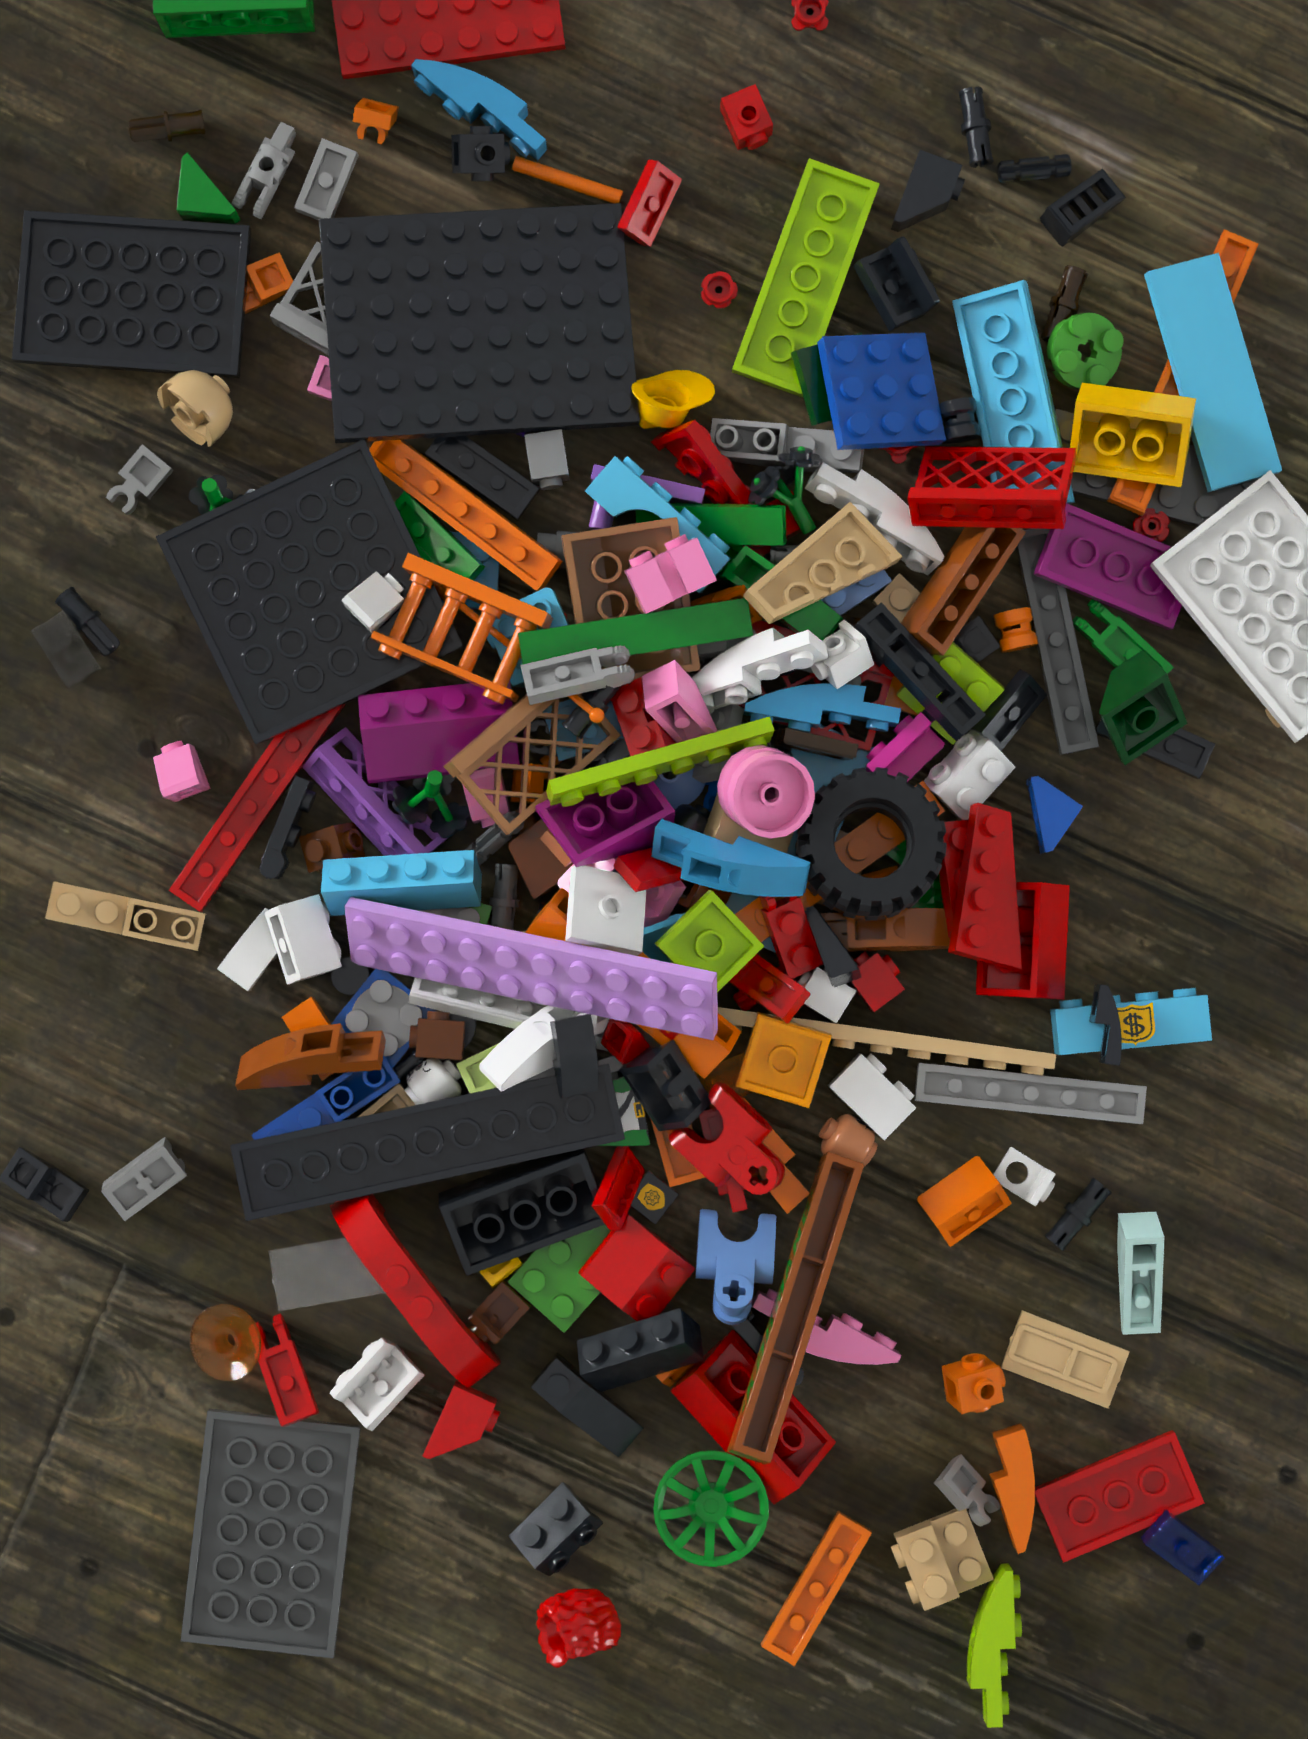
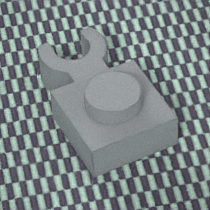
M142 444L118 472L126 481L123 485L112 487L107 493L106 498L113 503L119 495H127L128 502L122 508V511L129 515L136 509L137 497L140 493L150 500L174 470Z
M962 1454L952 1458L934 1482L958 1511L968 1508L972 1521L980 1527L991 1521L984 1508L988 1513H993L1001 1507L994 1496L985 1494L981 1490L986 1481Z

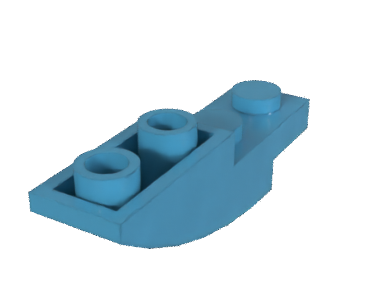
M416 59L411 64L414 77H416L413 80L416 86L428 96L434 93L444 101L442 104L443 108L456 120H460L463 117L472 124L481 113L480 119L486 126H493V132L498 133L501 130L510 137L509 144L523 157H527L530 154L538 161L547 151L546 139L524 121L528 116L527 103L510 90L483 75L453 64Z
M820 683L785 688L760 696L745 704L743 715L751 716L750 722L770 716L772 724L773 720L788 723L789 729L810 733L811 727L818 729L821 716L825 714L829 715L828 721L832 723L850 725L852 719L866 722L865 728L888 732L889 726L896 727L899 724L901 708L863 702L866 686L845 684L836 689L831 683Z
M661 819L655 827L651 857L682 868L680 879L721 891L754 896H803L806 891L811 864L809 861L740 836L732 845Z

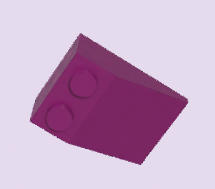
M654 781L644 785H636L635 782L621 785L619 791L606 796H599L598 792L584 796L583 801L572 806L563 807L561 803L551 806L549 799L535 806L536 812L575 867L645 850L653 845L655 827L659 821L664 819L674 823L675 810Z

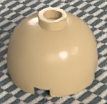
M189 370L176 374L158 389L157 396L163 410L170 406L176 414L171 421L184 435L196 444L202 446L207 442L208 447L213 445L228 429L232 419L233 408L231 399L228 396L230 389L225 381L217 375L212 377L202 371Z

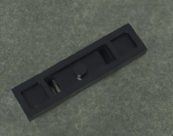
M882 602L854 626L857 631L865 636L868 647L872 651V659L876 665L880 667L884 664L925 708L922 713L931 723L936 720L956 742L986 715Z

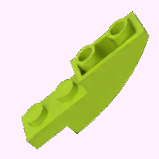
M1009 1563L1000 1564L993 1575L994 1580L989 1581L975 1614L969 1639L967 1682L970 1689H982L983 1719L987 1728L1003 1727V1715H1009L1008 1692L1002 1691L1001 1676L1008 1675L1006 1652H1000V1649H1016L1015 1637L1022 1636L1021 1614L1015 1613L1014 1598H1020L1021 1596L1019 1574L1013 1575V1570Z

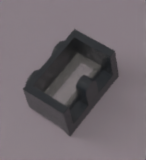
M674 1039L660 1047L646 1049L619 1069L658 1131L688 1127L711 1104L709 1094Z

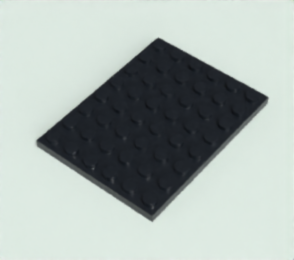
M621 203L319 219L335 443H352L360 440L369 442L540 432L559 429L575 430L639 426L638 399L632 393L631 388L632 384L636 382L624 232L617 228L622 217Z

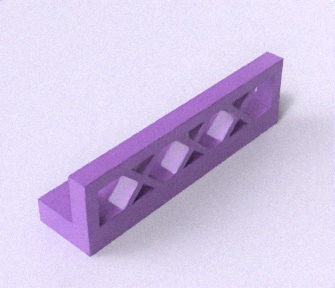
M346 727L317 747L302 766L384 856L432 853L447 840V838H441L438 833L431 831L430 824L433 821L428 816L423 823L416 822L413 825H409L403 821L400 815L394 814L388 808V800H395L393 789L400 786L396 781L379 782L378 788L368 786L363 781L362 772L367 773L363 745ZM342 742L352 753L353 760L342 758L334 747ZM413 828L422 829L433 841L424 847L414 836Z

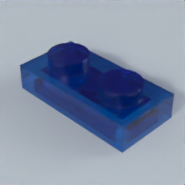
M1167 1509L1141 1536L1146 1546L1199 1586L1225 1558L1219 1549Z

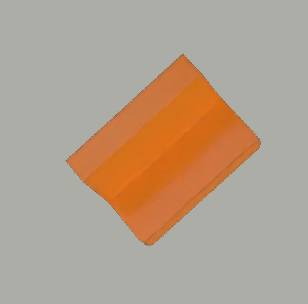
M979 1156L973 1157L917 1197L918 1203L932 1220L949 1247L959 1242L1012 1204L999 1181Z

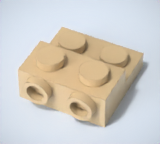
M953 1509L893 1533L897 1544L891 1546L898 1567L906 1566L912 1579L905 1582L913 1605L921 1602L924 1611L959 1598V1593L994 1580L966 1509L961 1511Z

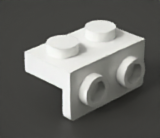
M972 729L955 743L951 752L930 770L924 782L929 790L959 820H968L971 805L976 803L983 804L1015 769V766L989 738L979 735Z
M382 1337L368 1345L362 1353V1358L356 1365L338 1377L336 1386L330 1391V1394L334 1399L343 1402L366 1429L373 1431L424 1377V1374L397 1344Z

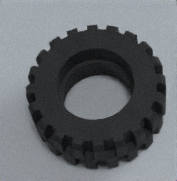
M865 767L853 769L850 775L845 776L841 773L832 778L830 784L827 786L823 785L815 793L811 814L797 831L796 856L811 862L808 874L809 885L807 888L814 896L819 894L825 900L823 905L833 910L836 907L844 911L843 916L852 919L856 915L864 916L865 921L877 920L879 916L885 915L887 918L899 915L905 908H911L926 894L942 868V860L946 855L947 843H944L946 827L944 821H939L937 815L940 809L935 800L931 802L925 797L927 790L920 784L916 787L907 782L909 776L898 772L896 777L888 775L887 768L876 767L874 772H866ZM859 811H874L889 817L899 826L906 840V854L897 870L886 877L867 878L852 872L841 862L835 851V834L840 823L850 814Z

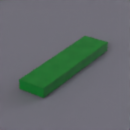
M670 503L679 512L684 507L687 508L701 521V524L697 527L708 538L712 533H715L727 545L784 546L787 543L785 505ZM636 510V523L662 519L650 511Z

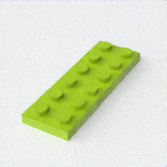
M808 159L735 359L732 373L803 397L791 352L817 345V342L825 336L880 183L819 161Z

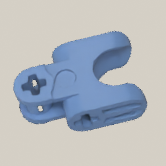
M710 1209L700 1210L695 1279L714 1280L713 1311L717 1319L725 1324H740L748 1318L752 1306L754 1283H773L776 1239L775 1214H760L755 1234L746 1241L735 1242L725 1238L720 1232L717 1211ZM730 1297H735L736 1301H730Z

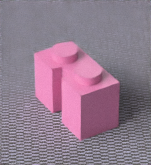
M686 534L666 542L664 545L667 551L653 557L651 551H647L629 560L632 567L624 572L645 614L717 581L698 538L688 540Z

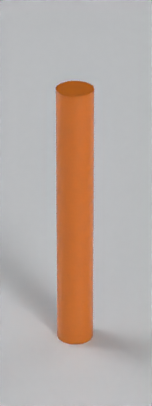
M516 156L513 162V171L612 204L621 202L622 190Z

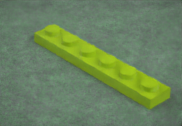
M769 716L551 779L548 781L546 793L551 806L559 803L563 807L572 806L583 801L584 796L598 792L599 796L610 795L619 791L621 785L635 782L636 785H644L656 780L658 775L672 771L674 775L682 774L692 770L695 767L694 764L708 760L709 764H716L729 759L731 753L741 751L746 747L767 746L775 730Z

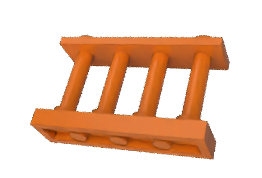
M408 553L402 567L411 574L409 580L412 584L389 636L373 630L370 638L380 644L378 651L398 660L401 654H404L483 688L482 696L503 705L505 699L516 703L519 695L513 690L508 689L507 685L521 656L517 633L537 630V628H550L553 617L544 610ZM432 584L446 589L444 595L447 598L424 650L420 651L402 642L426 588L431 589ZM467 599L481 604L478 609L481 611V614L458 666H455L437 658L461 603L465 604ZM505 614L516 619L513 624L516 626V629L494 679L490 681L473 674L472 671L495 619H500L501 615Z

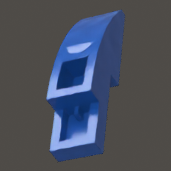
M383 1056L381 1070L343 1073L251 1136L255 1140L343 1121L401 1081Z

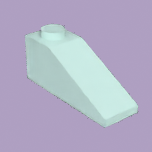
M1157 1212L1118 1213L1117 1253L1122 1334L1161 1333L1164 1234Z

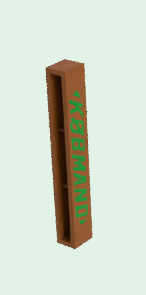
M827 1152L820 1158L727 1449L729 1453L761 1464L771 1463L862 1174L863 1163L831 1152Z

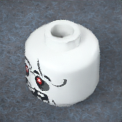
M427 1058L407 1075L408 1087L404 1090L415 1105L460 1096L462 1090L457 1080L462 1076L449 1059L442 1063L437 1058Z

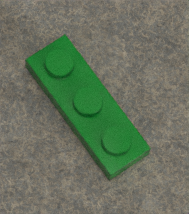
M404 491L394 502L422 559L473 581L484 570L485 566L418 500Z

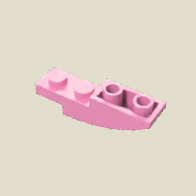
M769 1289L767 1294L758 1290L752 1300V1307L770 1317L778 1292ZM843 1313L841 1318L831 1314L825 1327L820 1325L822 1318L817 1315L806 1348V1352L809 1354L853 1364L879 1365L898 1363L901 1358L899 1351L894 1349L897 1344L894 1340L879 1332H876L875 1336L872 1337L861 1330L863 1323L846 1313Z

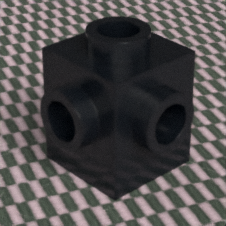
M470 126V134L451 135L452 173H471V181H494V173H505V165H509L510 146L508 142H504V134H493V126Z

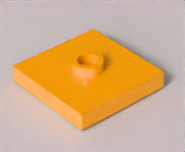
M757 1012L735 1086L809 1108L832 1035L791 1021L786 1024L777 1017Z

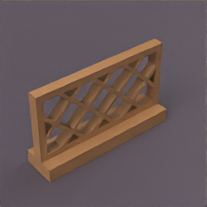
M526 694L443 767L453 778L457 777L500 829L506 835H509L536 811L535 806L548 799L546 791L542 794L527 793L528 771L548 773V781L554 779L555 774H564L563 776L581 771L621 736L605 716L603 721L597 724L606 733L607 737L598 745L583 743V738L580 739L578 737L576 738V743L557 741L558 720H566L570 715L558 714L559 699L529 705ZM552 704V712L544 713L543 711ZM535 718L551 719L550 740L530 738L531 722ZM524 729L523 738L514 737ZM506 743L523 744L522 765L502 763V749ZM530 744L550 746L548 767L528 766ZM556 747L576 748L575 765L572 768H555ZM583 749L591 750L582 758ZM496 753L495 763L486 762ZM479 767L495 768L494 790L480 789L470 778V775ZM501 769L521 771L520 792L500 790ZM486 795H493V803ZM500 796L520 798L519 814L510 822L499 812ZM526 798L535 799L526 807Z

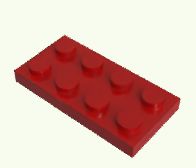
M1173 1430L1035 1487V1498L1063 1563L1205 1504L1176 1433Z

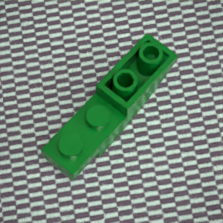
M728 545L730 549L726 554L732 559L716 577L731 587L745 585L748 590L775 565L746 545L744 547L742 545ZM819 600L777 621L796 634L809 630L823 641L826 637L833 634L839 626L838 623L843 621V618L823 601Z

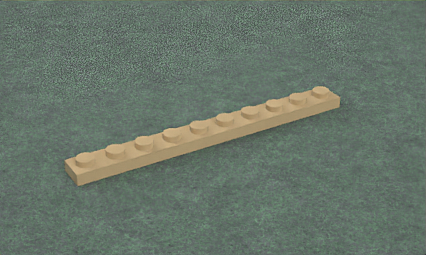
M718 1007V1013L740 1031H742V1026L753 1027L757 1012ZM794 1017L791 1019V1022L830 1033L833 1039L832 1046L855 1049V1042L870 1044L871 1052L892 1054L893 1047L908 1049L907 1057L930 1060L932 1052L946 1054L945 1062L968 1065L969 1058L983 1059V1067L1006 1070V1063L1021 1065L1022 1073L1043 1075L1044 1068H1055L1056 1054Z

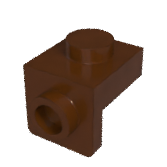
M353 822L333 825L299 837L309 873L321 871L323 860L365 857L363 838L358 827Z
M503 1280L469 1316V1321L473 1323L471 1329L484 1342L491 1340L496 1345L532 1305Z

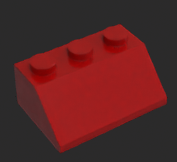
M1016 882L1022 969L1013 971L977 961L976 995L1064 1000L1070 885Z

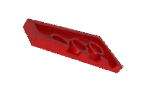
M976 803L970 807L948 953L1016 971L1022 969L1012 816L1011 812Z

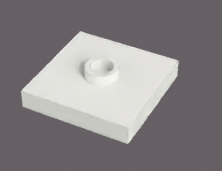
M585 865L580 867L572 866L565 941L638 956L642 953L646 890L635 892L624 878L616 872Z

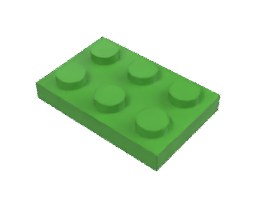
M602 1225L535 1250L508 1280V1283L565 1333L600 1293L578 1272L611 1230L606 1225Z

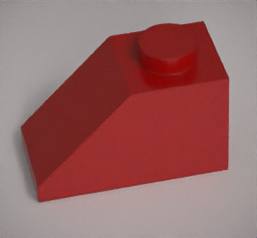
M456 1380L422 1456L431 1459L480 1440L484 1430L492 1433L500 1415V1411L494 1409L498 1399L472 1387L467 1388Z

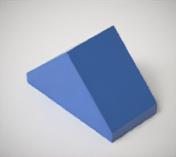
M1030 777L1026 782L1040 854L1048 853L1054 850L1083 806L1041 777Z

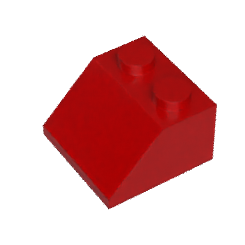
M627 1213L621 1230H611L578 1273L618 1308L636 1321L659 1315L696 1268L679 1251Z

